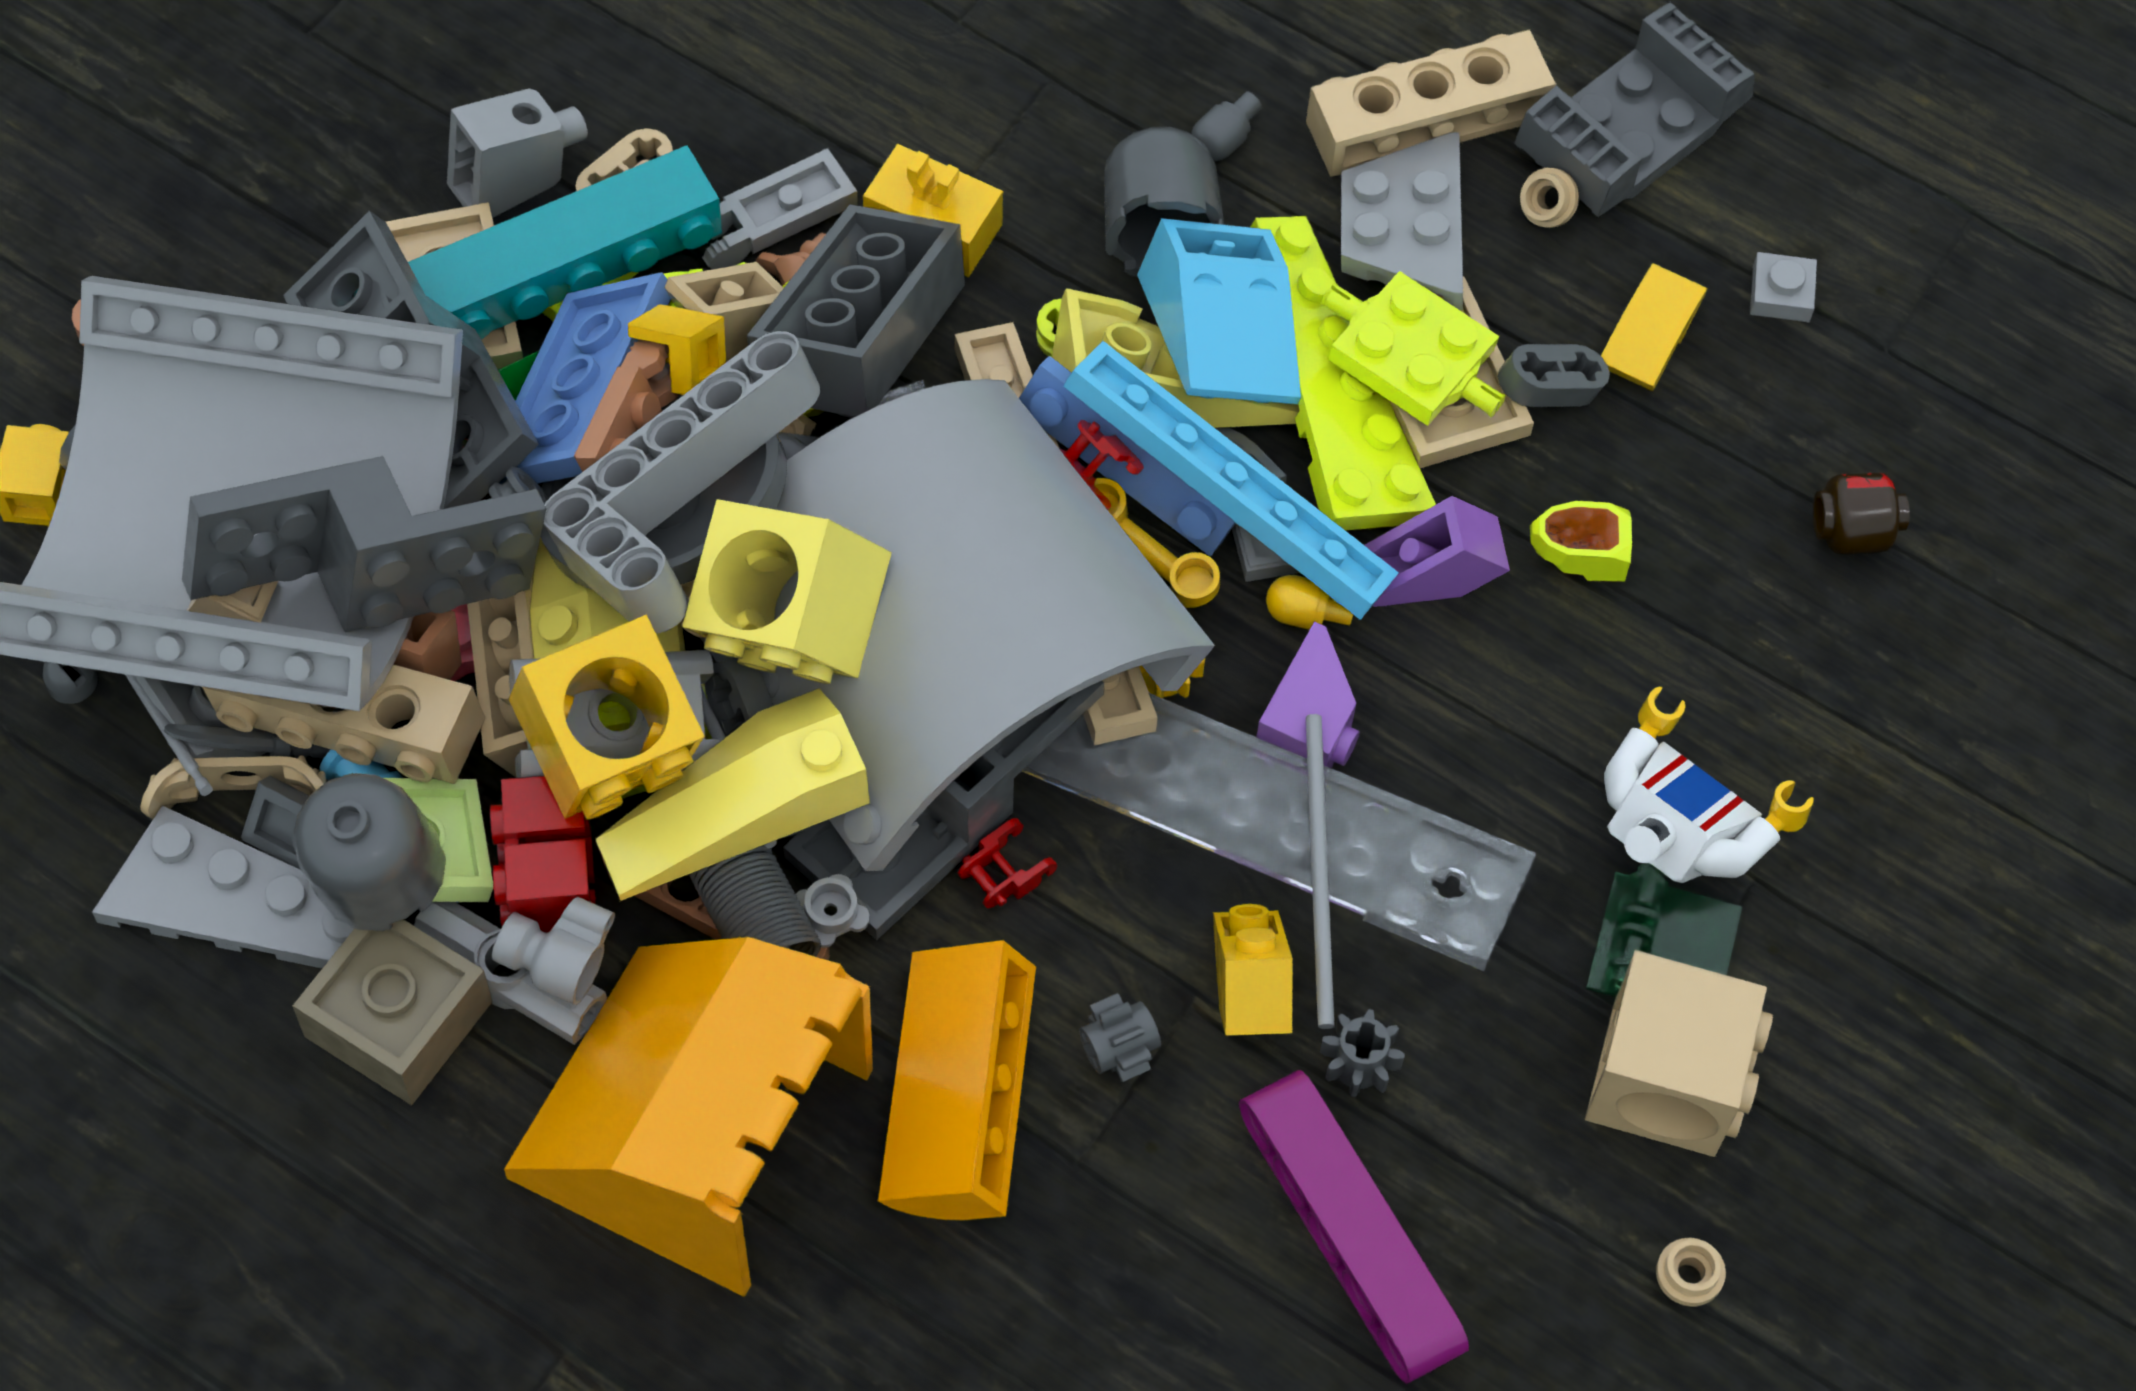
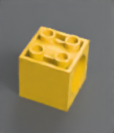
M647 614L522 666L509 696V702L564 818L583 811L587 820L593 819L620 806L623 803L621 795L641 785H644L647 793H652L677 782L684 777L681 769L693 762L692 755L705 737ZM604 689L619 693L630 699L641 710L649 726V731L639 755L626 759H611L596 755L584 748L572 735L566 722L575 698L574 695L588 690Z

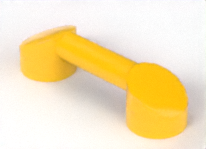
M1096 478L1094 485L1111 503V508L1108 510L1156 572L1170 583L1171 591L1183 606L1195 608L1210 602L1217 595L1220 588V572L1216 562L1211 557L1197 552L1187 553L1179 558L1176 557L1128 518L1126 495L1123 488L1117 482L1107 478Z

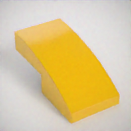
M1652 264L1625 309L1601 355L1609 371L1648 390L1654 391L1677 344H1680L1707 292V288L1656 264Z

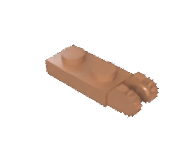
M639 339L630 347L631 351L627 353L622 365L616 368L574 454V458L582 472L663 411L662 407L677 399L679 394L671 393L670 364L665 361L669 353L666 344Z

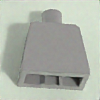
M530 88L451 109L447 185L463 207L489 202L492 218L558 183L561 179L563 148L587 139L588 134L584 118L574 106L554 113L539 92Z

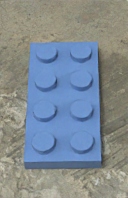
M662 272L566 294L515 401L539 444L517 467L526 472L537 484L577 477L582 473L574 458V454L616 368L622 365L627 353L631 351L630 347L639 340L628 336V323L659 304L668 306L671 301L664 288L668 279ZM505 476L499 483H505L507 477Z

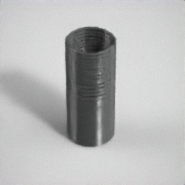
M762 845L688 874L722 939L750 937L817 957L822 946L821 940L818 939V934L812 928V923L809 922L806 912H804L800 901H798L794 890H792L788 879H786V875L783 873L782 868H780V864L777 862L775 855H773L772 849Z

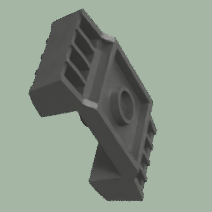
M1669 2L1643 19L1636 48L1578 93L1569 97L1558 86H1555L1529 108L1524 116L1514 144L1520 149L1522 148L1543 168H1556L1568 173L1577 185L1579 199L1592 210L1593 214L1599 217L1624 199L1634 198L1711 138L1725 120L1752 98L1755 74Z

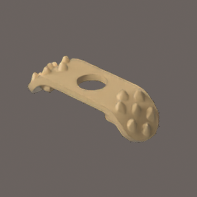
M300 755L297 759L285 756L194 758L199 766V772L212 786V791L256 790L258 782L268 776H272L307 795H311L326 783L325 772H319L317 768L312 769L309 767L303 755ZM174 758L157 775L153 774L150 777V782L143 795L140 807L141 811L152 820L162 806L171 809L176 803L198 800L199 791L195 786V780L186 772L178 758ZM232 771H246L255 773L256 775L235 776L227 773Z

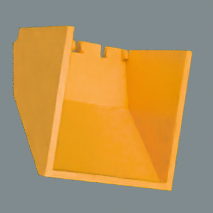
M750 937L638 947L504 1168L506 1178L745 1297L751 1287L741 1211L736 1208L741 1206L761 1171L764 1162L757 1155L743 1148L747 1142H750L769 1151L773 1150L799 1104L793 1096L778 1090L781 1082L786 1089L804 1094L824 1060L866 1081L868 1080L873 1071L869 986L849 976L841 964Z

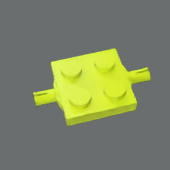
M1401 271L1392 278L1378 295L1368 298L1364 302L1338 286L1337 283H1333L1331 288L1329 287L1324 294L1321 305L1328 307L1350 322L1348 328L1332 344L1328 360L1428 426L1444 407L1457 402L1462 397L1486 412L1490 417H1493L1495 412L1502 406L1506 395L1501 394L1476 377L1479 367L1495 350L1499 336Z

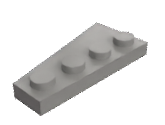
M165 806L160 808L92 912L96 922L120 928L121 923L148 928L151 934L174 939H178L179 935L214 942L218 948L242 952L243 948L275 954L278 960L323 968L354 930L353 927L333 917L316 896L302 870Z

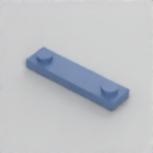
M1048 356L1039 365L1019 397L1041 427L1068 449L1081 434L1077 427L1080 420L1088 421L1091 424L1097 422L1101 426L1099 430L1104 436L1116 435L1140 459L1144 465L1143 470L1138 475L1131 474L1126 469L1128 463L1116 461L1112 456H1108L1097 471L1107 479L1117 482L1124 492L1211 557L1231 531L1235 522L1063 387L1072 372L1051 356ZM1090 443L1079 457L1090 464L1099 451Z

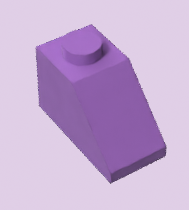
M1454 496L1445 499L1364 545L1399 572L1388 588L1373 604L1374 607L1462 597L1510 571L1498 516Z
M1314 621L1259 721L1254 750L1308 775L1305 717L1310 714L1321 715L1324 780L1334 762L1342 766L1346 764L1360 731L1352 728L1356 701L1325 626Z

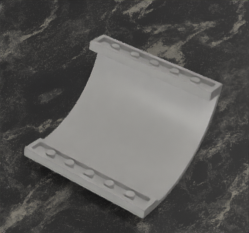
M97 276L83 279L81 281L79 343L84 344L83 372L70 456L50 525L29 573L22 585L0 582V655L360 711L372 699L392 668L414 616L396 620L385 627H365L345 632L318 572L306 574L293 581H278L261 622L187 611L191 600L182 582L190 496L384 456L412 516L444 509L457 423L463 330Z
M978 379L957 381L906 394L848 420L787 460L786 482L775 510L829 519L892 552L858 679L833 674L831 684H824L792 674L793 669L777 666L775 673L761 671L774 706L820 688L841 713L866 767L870 803L829 820L865 871H883L919 827L916 819L929 804L979 757L1035 716L1088 686L1140 665L1144 667L1162 691H1177L1215 646L1005 380ZM798 571L792 575L780 592L775 607V620L786 610L795 594ZM699 637L705 645L706 638ZM710 651L716 662L734 658Z

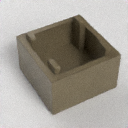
M405 920L392 923V928L385 931L357 930L354 928L293 1004V1009L305 1038L408 1104L413 1105L492 1003L486 975L482 968Z

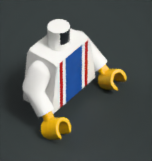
M1662 687L1654 688L1639 710L1638 722L1641 725L1640 728H1631L1604 772L1607 801L1617 811L1607 828L1610 834L1624 843L1627 854L1633 860L1639 863L1652 864L1673 881L1684 883L1701 875L1737 878L1745 874L1780 841V835L1778 834L1780 831L1796 832L1804 827L1814 798L1810 797L1800 807L1787 805L1786 802L1792 795L1795 782L1792 780L1784 781L1775 790L1768 816L1765 819L1762 818V813L1664 741L1660 745L1655 740L1656 737L1667 735L1674 729L1684 713L1685 702L1682 700L1672 714L1662 713L1656 708L1654 702Z

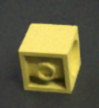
M717 499L682 627L705 637L704 649L738 658V664L749 668L775 673L777 666L793 669L792 674L824 684H831L833 674L858 679L892 552L829 519ZM798 571L795 594L786 610L775 620V607L780 592L792 575Z

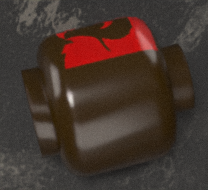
M1883 473L1839 474L1830 478L1825 489L1817 491L1814 496L1813 524L1816 537L1819 540H1826L1829 548L1836 554H1866L1888 551L1893 547L1898 531L1907 530L1909 525L1910 511L1906 494H1897L1893 481Z

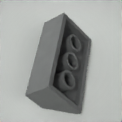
M849 204L747 334L748 346L763 335L776 331H786L795 335L820 385V395L816 403L811 407L812 409L854 418L878 406L965 286L960 224Z

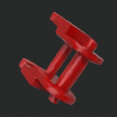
M1080 420L1077 424L1081 432L1080 436L1067 451L1060 449V451L1106 509L1109 510L1111 508L1110 501L1094 485L1096 479L1092 475L1108 456H1112L1116 461L1128 463L1126 469L1134 475H1138L1143 470L1144 465L1116 435L1104 436L1099 430L1101 426L1097 422L1091 424L1088 421ZM1092 443L1099 453L1085 469L1077 459L1089 444Z
M1018 818L1007 821L979 841V852L972 857L967 855L962 859L963 865L960 867L958 875L961 879L972 876L987 895L983 900V904L986 908H992L997 904L1003 906L1007 902L1006 898L1012 894L1017 900L1021 899L1040 885L1044 873L1050 876L1057 869V863L1052 857H1048L1028 871L1020 869L1016 872L1000 854L999 850L1007 844L1008 835L1012 834L1015 837L1023 830L1024 826ZM992 861H995L1008 877L999 885L983 869Z

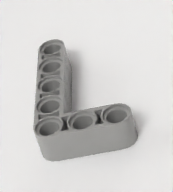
M776 331L758 338L563 486L545 502L546 513L543 524L569 569L626 620L632 621L647 614L656 634L668 631L680 623L685 617L689 600L661 549L645 535L816 403L820 395V385L795 335L786 331Z

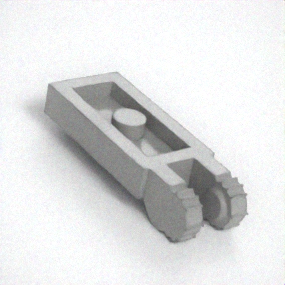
M827 148L723 197L724 201L720 203L722 233L711 239L714 240L723 236L732 224H734L737 231L724 236L721 240H716L715 243H711L706 248L702 258L712 270L737 265L744 260L750 251L754 254L845 211L849 204L857 205V190Z

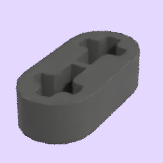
M1526 344L1518 346L1500 367L1497 377L1503 392L1520 405L1529 407H1581L1590 404L1608 383L1610 373L1603 358L1586 346L1577 344Z

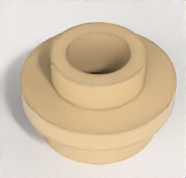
M1556 168L1537 170L1527 178L1521 189V207L1525 216L1537 226L1547 228L1561 226L1571 219L1577 209L1579 202L1577 185L1574 179L1563 170ZM1554 187L1558 191L1559 200L1554 208L1549 209L1545 203V194L1550 188Z
M1682 1238L1673 1241L1662 1251L1656 1266V1277L1660 1288L1671 1300L1685 1306H1700L1712 1301L1719 1294L1725 1282L1726 1270L1721 1255L1713 1246L1700 1239ZM1683 1265L1693 1266L1699 1271L1701 1281L1698 1283L1684 1281L1678 1273V1268Z

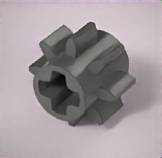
M1116 993L1089 1005L1092 1015L1088 1016L1090 1023L1079 1028V1035L1085 1053L1098 1074L1111 1070L1112 1073L1117 1072L1121 1082H1124L1151 1070L1148 1062L1152 1059L1150 1051L1161 1047V1039L1156 1024L1144 1003L1141 1001L1132 1005L1128 1002L1123 1003L1119 993Z
M1368 1009L1364 1017L1351 1021L1344 1014L1338 1015L1335 1027L1338 1037L1331 1035L1323 1036L1320 1048L1321 1054L1326 1057L1335 1058L1328 1065L1326 1080L1334 1081L1339 1078L1345 1085L1350 1087L1351 1097H1356L1360 1089L1373 1085L1381 1093L1385 1092L1389 1082L1386 1069L1392 1071L1401 1070L1405 1053L1400 1050L1390 1048L1396 1041L1399 1030L1398 1026L1393 1025L1385 1028L1382 1023L1374 1019V1011ZM1356 1047L1369 1050L1368 1059L1356 1057Z

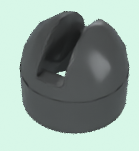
M44 662L42 673L44 684L51 697L58 702L65 704L81 702L87 699L97 687L98 675L94 669L71 666L81 675L80 678L73 682L62 669L67 665Z

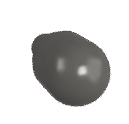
M1245 92L1233 104L1223 101L1219 105H1214L1196 122L1191 135L1207 146L1214 162L1224 160L1246 141L1247 135L1251 131L1249 120L1262 109V105L1258 98L1250 92Z

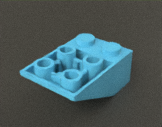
M1161 218L1137 276L1186 394L1207 399L1227 398L1251 400L1259 403L1298 404L1301 399L1289 272L1271 230Z

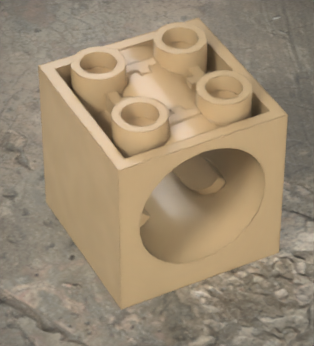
M1635 950L1614 1001L1585 1120L1715 1157L1725 1136L1737 1137L1744 1113L1749 1114L1753 1104L1759 1074L1752 1072L1758 1052L1763 1053L1773 1018V1014L1762 1011L1767 987Z

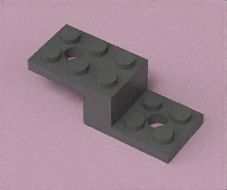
M368 211L283 295L287 304L463 330L457 423L444 509L480 501L489 493L488 489L494 482H500L506 476V471L510 467H517L521 464L525 457L539 445L477 331L425 295L387 223L371 211ZM358 289L355 297L353 298V293ZM470 434V438L463 448L462 441Z
M384 456L190 496L182 582L190 600L212 595L226 596L236 593L243 588L275 581H293L306 574L318 572L345 632L365 627H385L396 620L430 612L445 613L460 605L491 598L506 599L521 591L529 590L546 506L538 490L532 489L412 516Z
M1097 682L1058 702L1013 731L979 757L955 778L916 819L919 827L883 871H865L829 819L809 827L803 833L795 835L783 846L784 858L812 883L834 874H842L850 878L857 896L858 905L865 906L869 911V924L864 930L878 940L952 871L964 857L969 855L979 845L980 840L993 832L1013 813L1014 778L1104 695V682Z

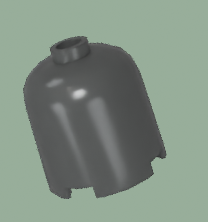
M1150 127L1136 131L1123 139L1114 148L1106 161L1104 178L1105 250L1108 255L1113 254V256L1124 262V272L1138 277L1137 274L1161 218L1224 225L1216 165L1207 146L1187 131L1173 127Z
M350 773L327 781L309 795L296 817L293 844L300 869L316 896L333 917L357 930L385 931L391 929L392 923L406 919L417 909L419 911L427 909L443 884L446 857L441 848L437 831L400 786L376 774Z

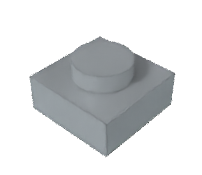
M1757 252L1753 264L1750 315L1810 322L1815 304L1817 259Z

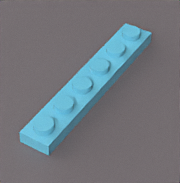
M1102 341L1072 371L1063 387L1083 401L1086 406L1097 412L1130 438L1138 447L1153 456L1189 487L1200 493L1228 515L1236 524L1247 530L1280 556L1287 564L1294 567L1331 596L1335 602L1345 607L1360 620L1399 573L1106 342Z

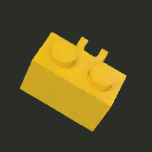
M897 144L864 193L863 207L960 224L964 276L969 277L1002 226L1003 191L960 172L958 168L950 164L946 166L937 162L921 151L915 152Z

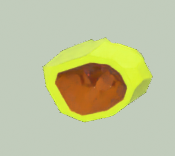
M1572 501L1552 506L1531 523L1530 543L1538 555L1553 563L1563 573L1583 575L1587 581H1625L1631 563L1632 522L1630 511L1606 502Z

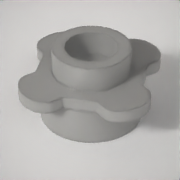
M834 874L830 877L822 878L814 882L808 890H800L795 894L804 912H806L809 922L812 923V928L818 934V939L821 940V948L832 946L836 937L846 932H861L869 924V911L865 906L858 905L853 883L845 875ZM828 906H833L837 909V912L830 916L824 910Z

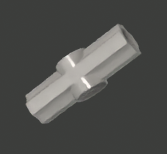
M432 902L427 909L421 911L416 917L414 924L416 928L484 970L493 1005L503 1009H515L573 1045L584 1038L607 1000L605 991L592 984L583 1000L579 1004L573 1005L538 989L532 983L530 971L525 967L508 977L492 974L494 969L500 965L492 960V951L501 929L456 902Z

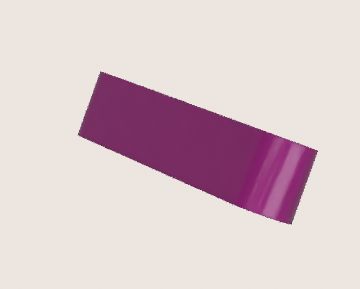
M1297 1070L1239 1101V1109L1252 1139L1396 1375L1404 1383L1408 1384L1469 1351L1467 1336L1457 1315L1309 1077L1303 1071Z

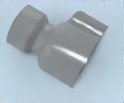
M577 896L564 910L550 932H543L540 930L537 921L513 912L503 924L496 938L492 951V960L513 970L523 967L527 968L531 973L532 983L538 989L573 1005H577L588 993L599 971L605 950L603 943L613 924L615 913Z

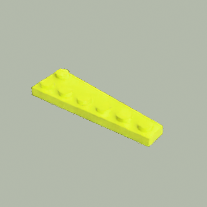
M1306 216L1255 218L1250 228L1271 230L1288 267L1301 399L1298 403L1300 411L1295 417L1299 437L1307 438L1313 461L1308 466V472L1318 510L1344 530L1399 526L1435 506L1436 503L1390 401L1328 360L1332 344L1348 328L1350 322L1328 307L1321 305L1324 294L1336 281Z

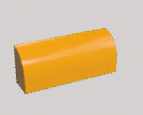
M1004 940L912 952L878 1197L880 1203L911 1215L942 1220H972L1006 1216L1036 966Z

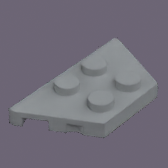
M1450 132L1341 171V272L1366 281H1380L1387 285L1401 271L1431 292L1442 295L1443 300L1458 310H1463L1459 132Z

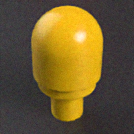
M1298 575L1282 576L1276 579L1267 591L1266 604L1268 611L1280 623L1309 630L1314 621L1321 625L1323 620L1348 626L1351 624L1353 614L1335 602L1331 596L1306 577Z

